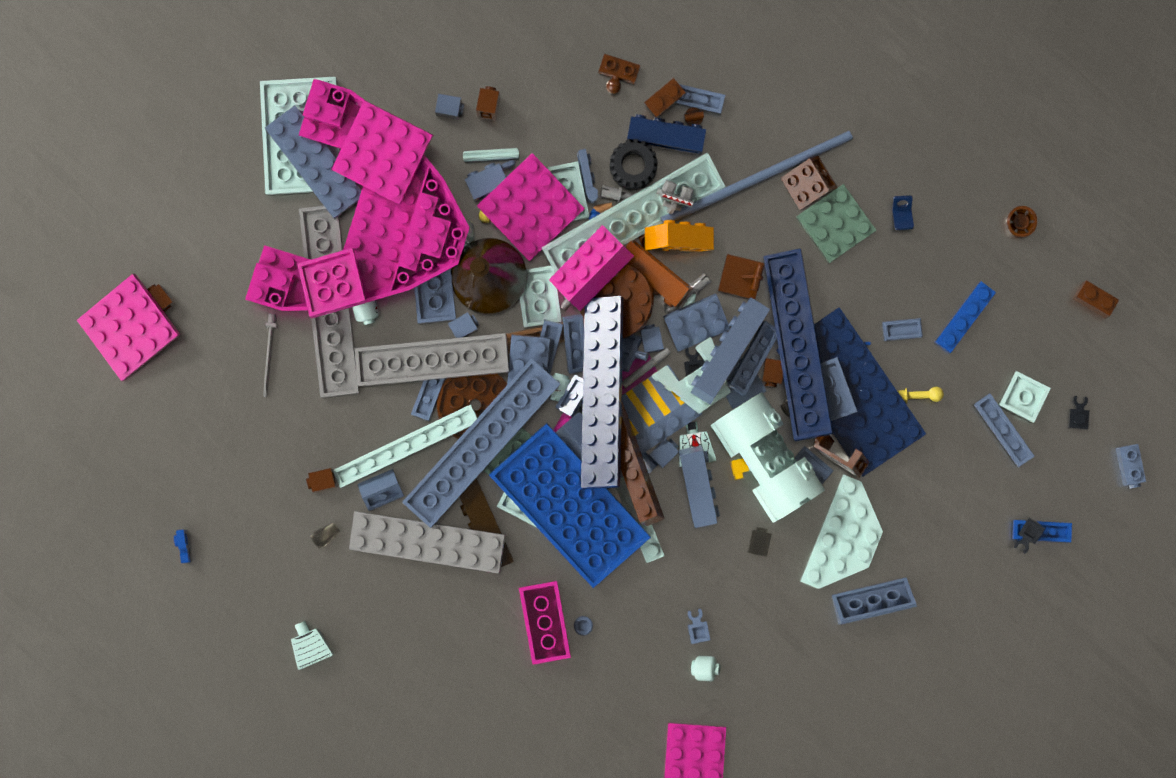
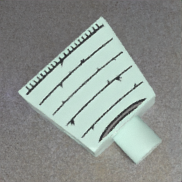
M306 621L295 625L299 636L291 639L298 670L334 655L318 628L309 631Z

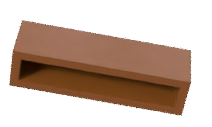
M630 241L626 248L634 257L627 265L641 271L649 282L653 293L663 296V301L670 307H673V305L675 307L680 306L693 288L649 251L645 250L638 242Z

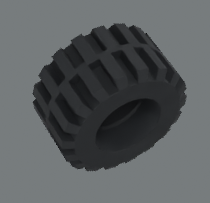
M634 139V141L626 140L625 143H620L613 150L610 158V172L614 181H617L619 186H624L628 190L630 188L638 190V188H644L647 184H650L656 175L658 165L656 153L650 145H646V142H638V139ZM638 155L644 160L645 168L640 174L631 175L624 171L622 163L627 156Z

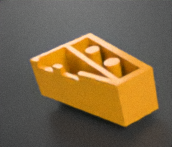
M665 220L664 224L645 227V250L651 251L662 248V251L674 249L685 252L714 250V227H708L706 223L691 225V222L685 221L675 224V220Z

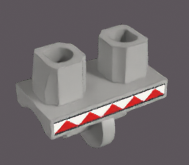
M666 180L662 189L658 188L657 194L661 198L670 200H664L662 206L667 207V213L673 214L675 210L681 211L682 206L677 203L689 207L693 206L694 202L691 200L693 195L692 188L682 186L680 194H676L674 191L677 184Z

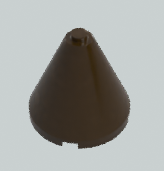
M496 238L478 239L465 246L459 264L451 269L452 286L455 295L463 305L480 314L492 315L510 309L520 300L527 285L528 275L523 257L511 244Z

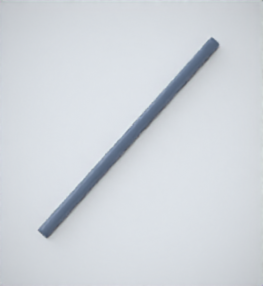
M850 131L840 134L695 201L692 207L684 206L681 211L675 210L673 214L660 217L661 222L664 224L665 220H679L805 162L809 158L842 145L853 139Z

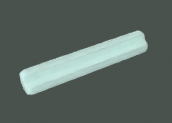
M518 148L463 152L464 162L519 158Z

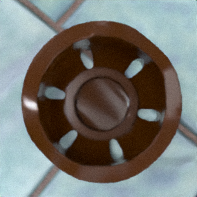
M1027 206L1014 208L1007 217L1009 231L1018 237L1031 235L1037 227L1036 213Z

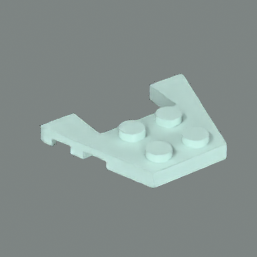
M709 337L696 346V350L704 361L708 360L710 362L712 359L710 353L715 347L712 338ZM668 366L663 367L651 376L655 381L665 385L664 388L668 391H673L680 397V400L699 414L730 393L726 380L711 405L693 395L691 391L694 386L691 383L696 375H702L703 371L700 370L702 367L680 381L676 379Z

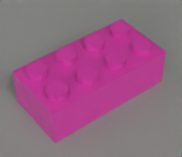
M602 225L562 265L549 281L570 303L581 311L634 255Z
M554 581L519 588L532 665L571 658L558 582Z

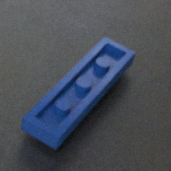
M980 281L934 343L950 354L996 292Z

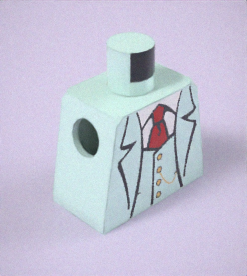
M697 421L688 423L686 425L687 434L679 436V450L702 446L703 451H707L709 462L706 463L716 462L707 431L698 432ZM679 455V467H682Z

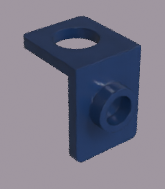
M912 195L893 197L892 213L895 230L914 229ZM902 200H905V201L908 202V203L905 204V205H898V204H897L899 201H902Z

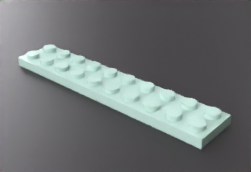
M706 153L543 246L542 250L555 273L602 225L620 243L625 245L644 234L645 227L662 224L660 217L669 214L667 213V207L662 206L664 200H670L661 198L657 194L658 188L662 189L666 180L677 184L674 191L676 194H680L682 186L692 188L693 195L691 200L693 202L723 189L725 185L709 154Z

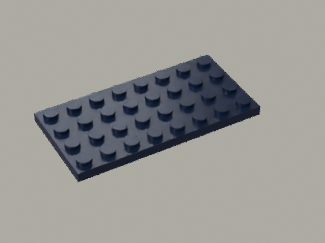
M839 307L815 323L821 363L838 357L858 412L831 421L833 435L849 458L857 449L869 460L870 463L861 475L864 477L926 435V432Z

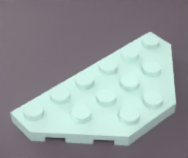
M844 474L842 475L800 582L819 589L869 568L883 531L861 481Z

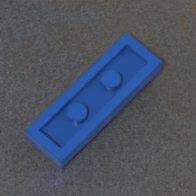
M1013 520L1012 539H1022V536L1018 533L1025 524V520ZM1036 521L1046 527L1038 541L1071 543L1072 523Z

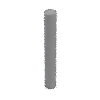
M668 348L663 349L623 380L622 385L626 389L671 354Z

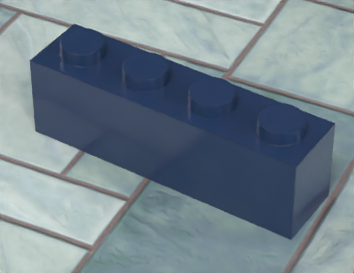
M636 114L635 117L631 116L627 140L634 141V139H638V142L644 141L646 145L702 155L706 129L696 124H692L691 127L684 126V123L679 121L667 123L662 118L650 120L646 119L644 115Z

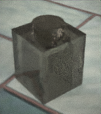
M757 527L756 530L751 531L747 553L767 557L772 535L767 533L768 529Z

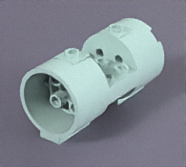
M761 392L714 422L711 427L731 458L738 453L741 454L760 484L752 491L774 523L809 500H812L825 491L815 475L811 463L805 457L799 461L795 460L793 452L788 449L782 435L776 430L784 423L764 393Z

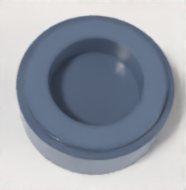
M586 616L578 617L574 622V630L579 635H588L593 629L591 619Z

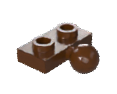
M604 54L598 73L612 77L607 82L606 89L609 93L616 94L621 89L620 80L635 84L640 65Z

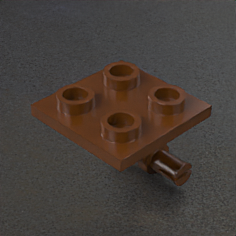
M727 254L718 291L748 299L750 297L756 299L760 282L764 278L762 276L764 263Z

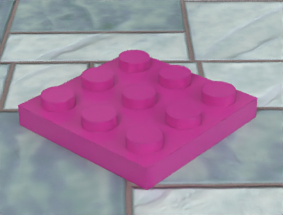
M353 248L297 264L311 319L367 303Z
M668 723L664 778H723L726 727Z

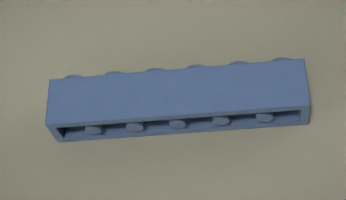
M751 297L747 303L743 301L738 309L740 315L738 318L736 316L733 317L729 323L731 329L729 332L725 330L719 339L722 342L719 347L715 345L710 353L712 356L711 361H705L700 369L703 371L702 375H696L691 383L694 386L691 391L693 395L711 405L768 314L769 308Z

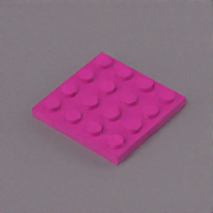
M364 100L331 170L401 204L434 135Z
M533 153L477 205L529 261L585 209Z
M136 274L130 275L77 319V322L121 381H125L181 335Z

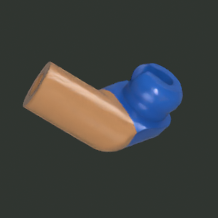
M612 202L595 205L589 214V220L613 207Z

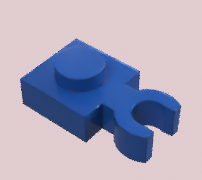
M177 530L176 535H174V543L180 550L181 563H189L191 559L187 530Z

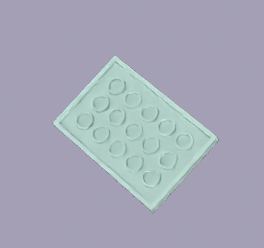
M336 77L260 81L266 195L313 192L265 130V127L294 105L303 115L313 80L318 79L337 85ZM326 145L337 159L340 149Z

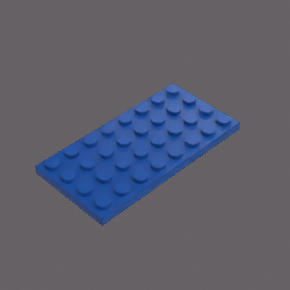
M548 423L541 427L489 474L592 588L651 538L647 531L607 488H581V459Z

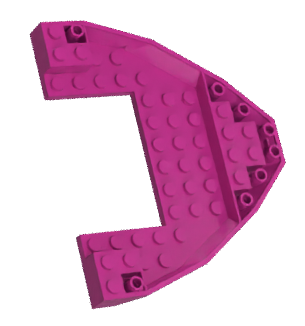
M314 79L304 108V119L299 136L341 149L364 99L350 89ZM424 155L401 204L363 186L343 250L354 249L366 302L368 303L411 290L457 266L470 227L444 178ZM264 245L259 263H256L245 300L281 311H307L308 308L297 264L310 259Z

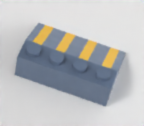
M667 365L668 368L671 370V372H672V373L674 374V376L676 377V379H677L678 381H680V380L678 379V377L676 376V374H675V373L673 372V370L671 369V367H670L669 365ZM651 376L622 395V401L641 454L702 415V413H697L680 400V397L673 391L670 392L664 388L665 385L655 381Z

